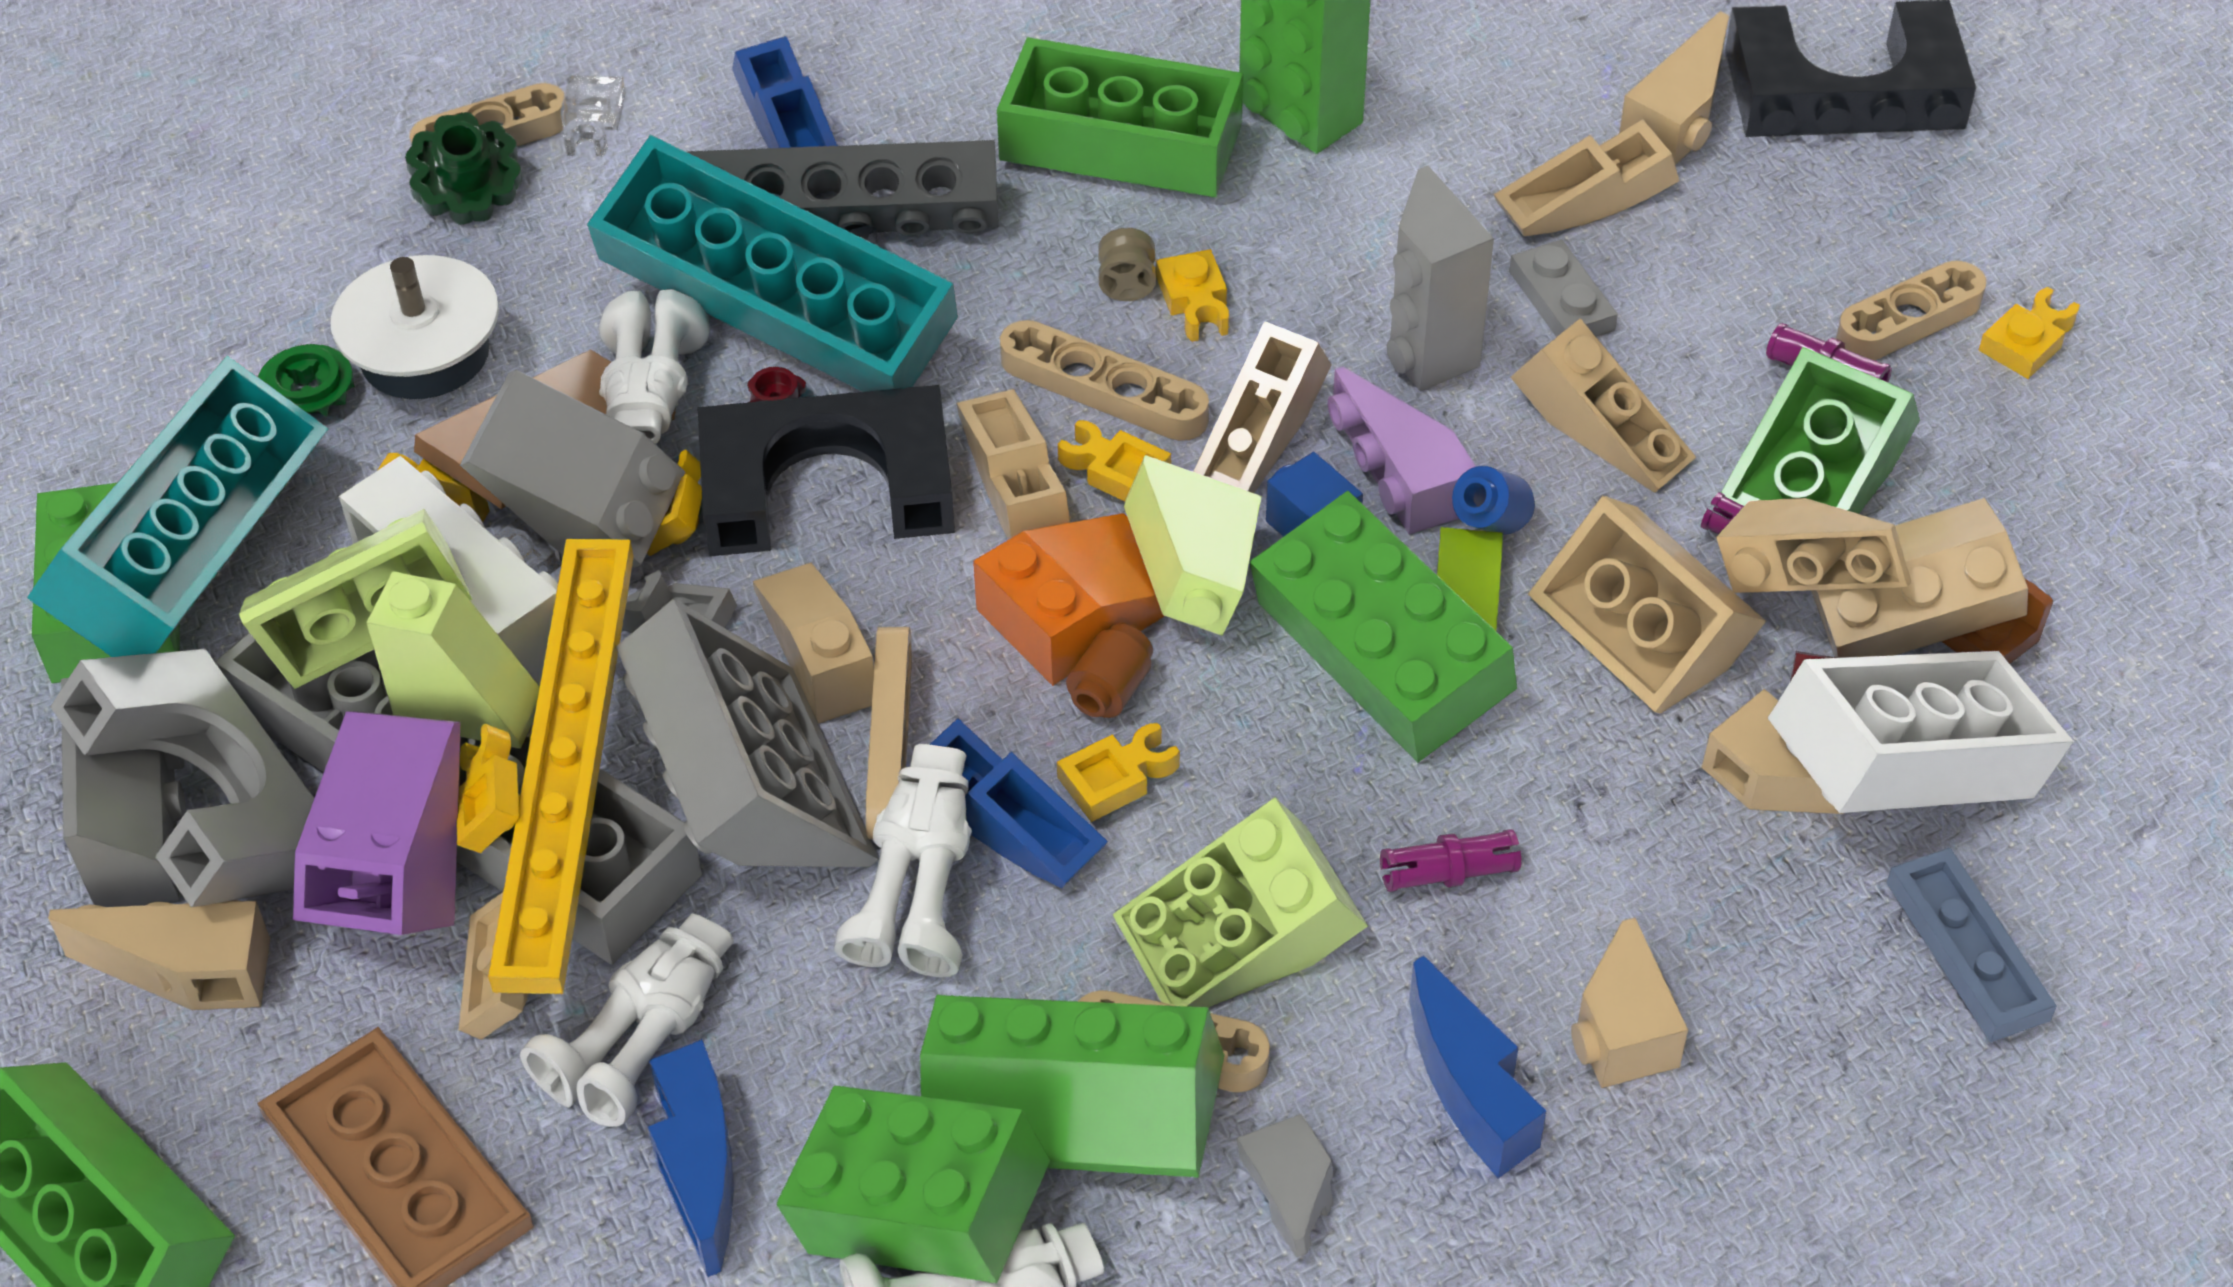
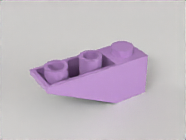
M1345 367L1335 369L1333 395L1328 397L1330 418L1338 431L1345 430L1353 443L1354 455L1363 472H1371L1379 486L1380 498L1386 511L1389 514L1396 513L1409 535L1459 519L1452 503L1454 486L1464 472L1476 466L1454 431Z

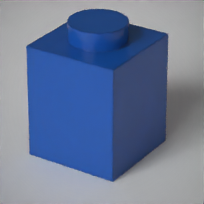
M1313 451L1293 465L1288 464L1281 467L1272 478L1267 480L1266 522L1284 537L1346 491H1349L1362 504L1363 493Z

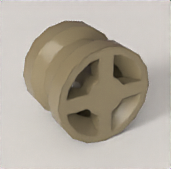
M1119 228L1103 236L1098 244V257L1101 264L1099 267V287L1102 292L1111 299L1119 301H1135L1150 294L1156 285V268L1153 265L1155 261V243L1151 236L1135 228Z

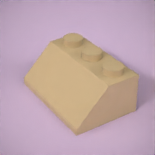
M1603 495L1528 593L1539 606L1654 712L1660 714L1728 671L1766 622L1764 618L1637 506Z
M1985 498L1895 525L1911 579L1908 587L1811 590L1833 655L1836 658L1898 655L2027 615L2028 587L2007 531Z

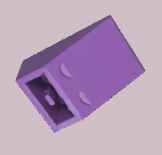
M347 711L345 713L295 851L293 920L397 935L454 926L457 857L456 819L458 816L461 722Z

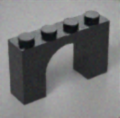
M1950 0L1895 1L1886 41L1893 67L1882 73L1869 76L1840 75L1824 70L1809 61L1796 44L1786 5L1732 7L1725 52L1745 137L1966 129L1976 91V84Z
M940 385L697 407L703 518L710 557L771 551L768 498L771 487L776 479L790 466L801 460L826 454H839L858 458L869 463L881 473L889 488L894 539L955 533L952 486Z

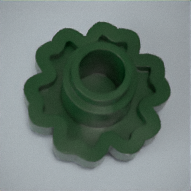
M469 112L459 113L455 116H440L435 122L434 132L420 131L416 133L412 139V146L405 154L407 170L411 175L409 185L412 197L422 204L424 210L429 215L438 216L449 212L451 219L460 225L473 221L483 222L489 220L493 214L494 205L505 206L511 204L515 199L516 190L522 183L521 166L516 161L518 151L515 139L505 132V129L499 122L489 121L479 125L477 118Z

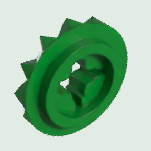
M305 344L285 349L270 358L258 374V378L308 414L318 412L327 417L330 405L346 404L347 391L355 387L349 360L340 351L319 344ZM313 380L317 381L318 386H304L300 391H297L295 386L298 383L308 385Z

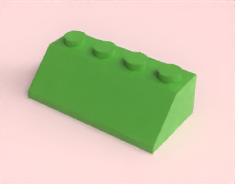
M936 995L920 1052L921 1097L1022 1109L1050 1159L1048 1168L1199 1178L1225 1055L1208 1007Z
M67 1062L0 1067V1247L37 1287H208L235 1237L226 1225Z

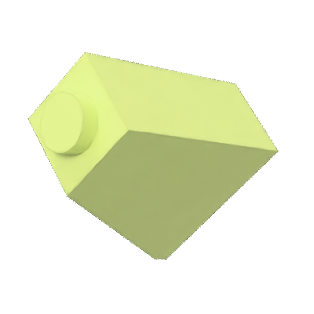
M1144 455L1126 497L1124 509L1162 614L1223 636L1244 592L1262 496Z
M392 571L366 623L393 715L461 722L460 737L480 741L481 727L484 724H488L508 732L511 737V747L521 749L534 721L540 686L457 584Z

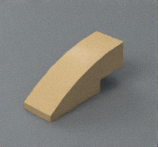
M1642 119L1600 146L1589 135L1496 192L1494 197L1525 237L1570 229L1611 216L1645 201L1679 182L1673 154Z
M1011 389L957 402L958 414L979 475L1008 540L1025 530L1070 523L1066 491L1049 464L1046 441L1015 390Z

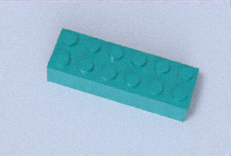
M651 134L587 223L599 260L659 290H675L693 298L703 307L707 314L862 392L913 387L958 318L954 283Z
M226 355L62 546L27 598L111 657L157 653L291 481L329 428Z

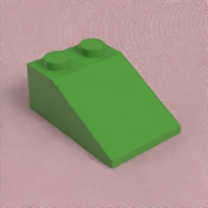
M1802 347L1721 493L1743 506L1749 501L1807 498L1859 514L1892 472L1920 422L1914 394Z

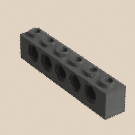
M995 140L686 151L769 193L780 195L779 198L847 231L863 226L875 227L877 232H898L903 235L917 236L929 230H956L960 233L973 234L981 232L985 228H999ZM938 187H945L951 190L944 195L929 193V191ZM882 189L894 191L892 195L887 197H875L872 195L874 192ZM830 191L837 193L833 198L826 200L815 198L822 192Z

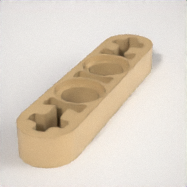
M1017 321L1008 325L1000 335L1001 365L1007 373L1014 377L1169 439L1178 441L1191 440L1199 437L1206 431L1209 423L1208 394L1202 387L1193 382L1036 321ZM1073 363L1087 364L1093 369L1090 373L1083 376H1072L1063 371L1066 366ZM1130 383L1137 384L1145 389L1143 393L1134 397L1121 396L1114 391L1118 386Z
M877 627L866 788V833L869 840H873V830L877 815L886 809L895 788L899 784V771L906 767L912 669L910 627Z

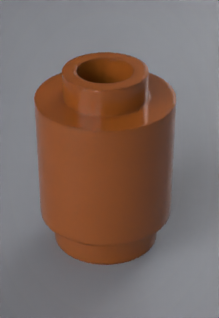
M1123 623L1114 624L1109 629L1100 631L1066 679V686L1074 705L1081 712L1091 717L1113 718L1118 716L1151 669L1150 658L1153 655V646L1149 639L1137 628Z

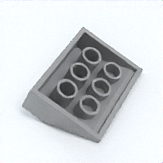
M672 599L616 646L627 672L623 675L624 683L630 693L638 700L646 719L643 723L644 732L651 743L659 750L666 770L663 772L664 781L670 791L679 799L687 820L684 822V830L690 841L705 854L713 852L739 866L870 867L879 860L871 840L867 839L863 822L792 667L676 599Z

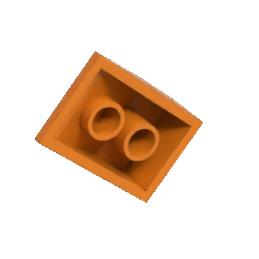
M1124 513L1025 530L973 561L976 610L1052 686L1068 677L1100 631L1109 629L1117 623L1128 624L1142 631L1165 617L1160 609L1128 517Z

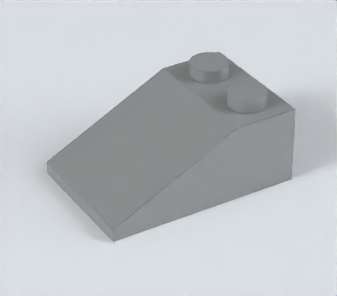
M518 370L508 373L460 464L463 469L562 555L564 554L566 539L630 540L634 554L632 568L642 564L675 495L681 477L685 474V471L644 433Z

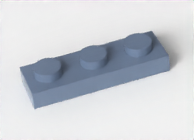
M1951 847L1891 867L1886 882L1990 1043L2052 1020L2057 1005Z

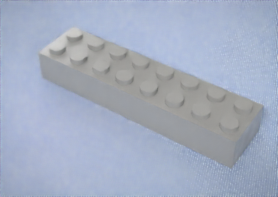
M250 633L246 634L215 661L268 736L322 772L325 771L347 711L393 715L375 650L296 689L292 687ZM531 725L521 749L511 747L508 760L517 763L518 794L520 795L533 725ZM460 737V750L461 746L465 743L480 747L481 741ZM459 762L460 787L467 778L466 771L462 770ZM599 769L572 939L613 965L702 876L697 847L688 838L682 820L602 769ZM515 825L509 831L503 832L482 853L457 845L456 861L503 892Z

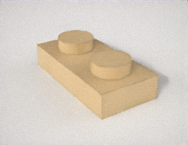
M503 892L471 914L469 920L459 1031L480 1040L508 1021L515 1019L523 1012L528 993H493L488 979Z

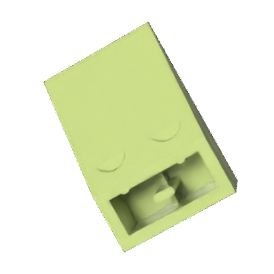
M1276 797L1112 914L1160 1001L1176 1006L1211 1007L1311 967L1368 927L1307 826Z

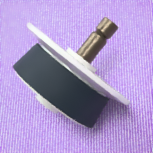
M437 255L399 257L368 270L345 288L332 310L331 332L339 351L350 362L361 368L365 379L374 388L397 398L427 399L452 392L468 383L479 373L489 354V336L494 330L498 319L499 304L496 291L490 280L479 269L464 261Z

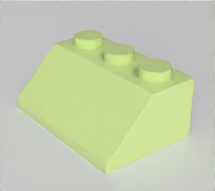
M422 509L406 518L392 522L386 528L348 547L332 552L327 558L289 577L274 581L267 588L245 598L239 616L245 628L292 687L296 689L374 650L366 622L392 571L455 583L470 601L473 599L446 540L426 510Z

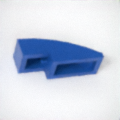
M787 36L735 51L732 71L768 148L837 146L809 75L803 77Z
M959 718L929 744L959 749L966 754L962 776L968 780V792L965 795L966 821L972 830L971 835L999 855L1031 874L1062 889L1108 843L1097 830L1013 752H1010L1002 759Z
M1423 955L1413 962L1409 1003L1415 1037L1427 1074L1446 1112L1468 1145L1499 1179L1540 1148L1546 1110L1514 1079L1519 1047Z
M701 1039L649 1060L657 1098L667 1119L648 1126V1131L657 1167L708 1278L720 1273L722 1270L731 1229L734 1183L732 1151L717 1077L704 1042Z

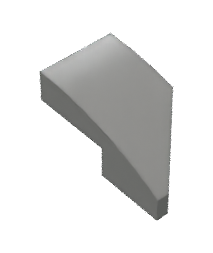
M658 570L644 577L646 584L643 589L627 596L622 629L633 633L672 599H676L725 628L737 604L729 588L674 583L667 587L662 574Z
M1302 1114L1236 1138L1240 1160L1268 1199L1272 1223L1296 1258L1307 1254L1312 1245L1310 1232L1320 1215L1327 1216L1334 1204L1330 1184L1334 1176L1332 1161Z

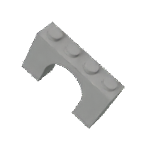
M206 649L80 660L50 707L84 756L137 749L167 752L187 760L204 771L219 785L230 804L187 810L155 856L191 908L294 890L295 851L314 797Z

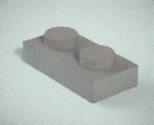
M1562 239L1511 255L1510 274L1556 337L1580 318L1596 337L1615 331L1617 312Z

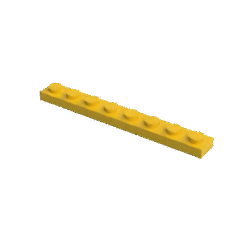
M566 539L521 789L519 818L515 823L488 975L493 993H564L618 658L616 646L620 643L633 565L634 554L630 540Z

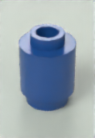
M1476 466L1464 472L1457 480L1452 494L1454 511L1463 523L1485 531L1502 532L1503 535L1512 534L1522 529L1531 520L1535 510L1533 492L1523 478L1489 466Z

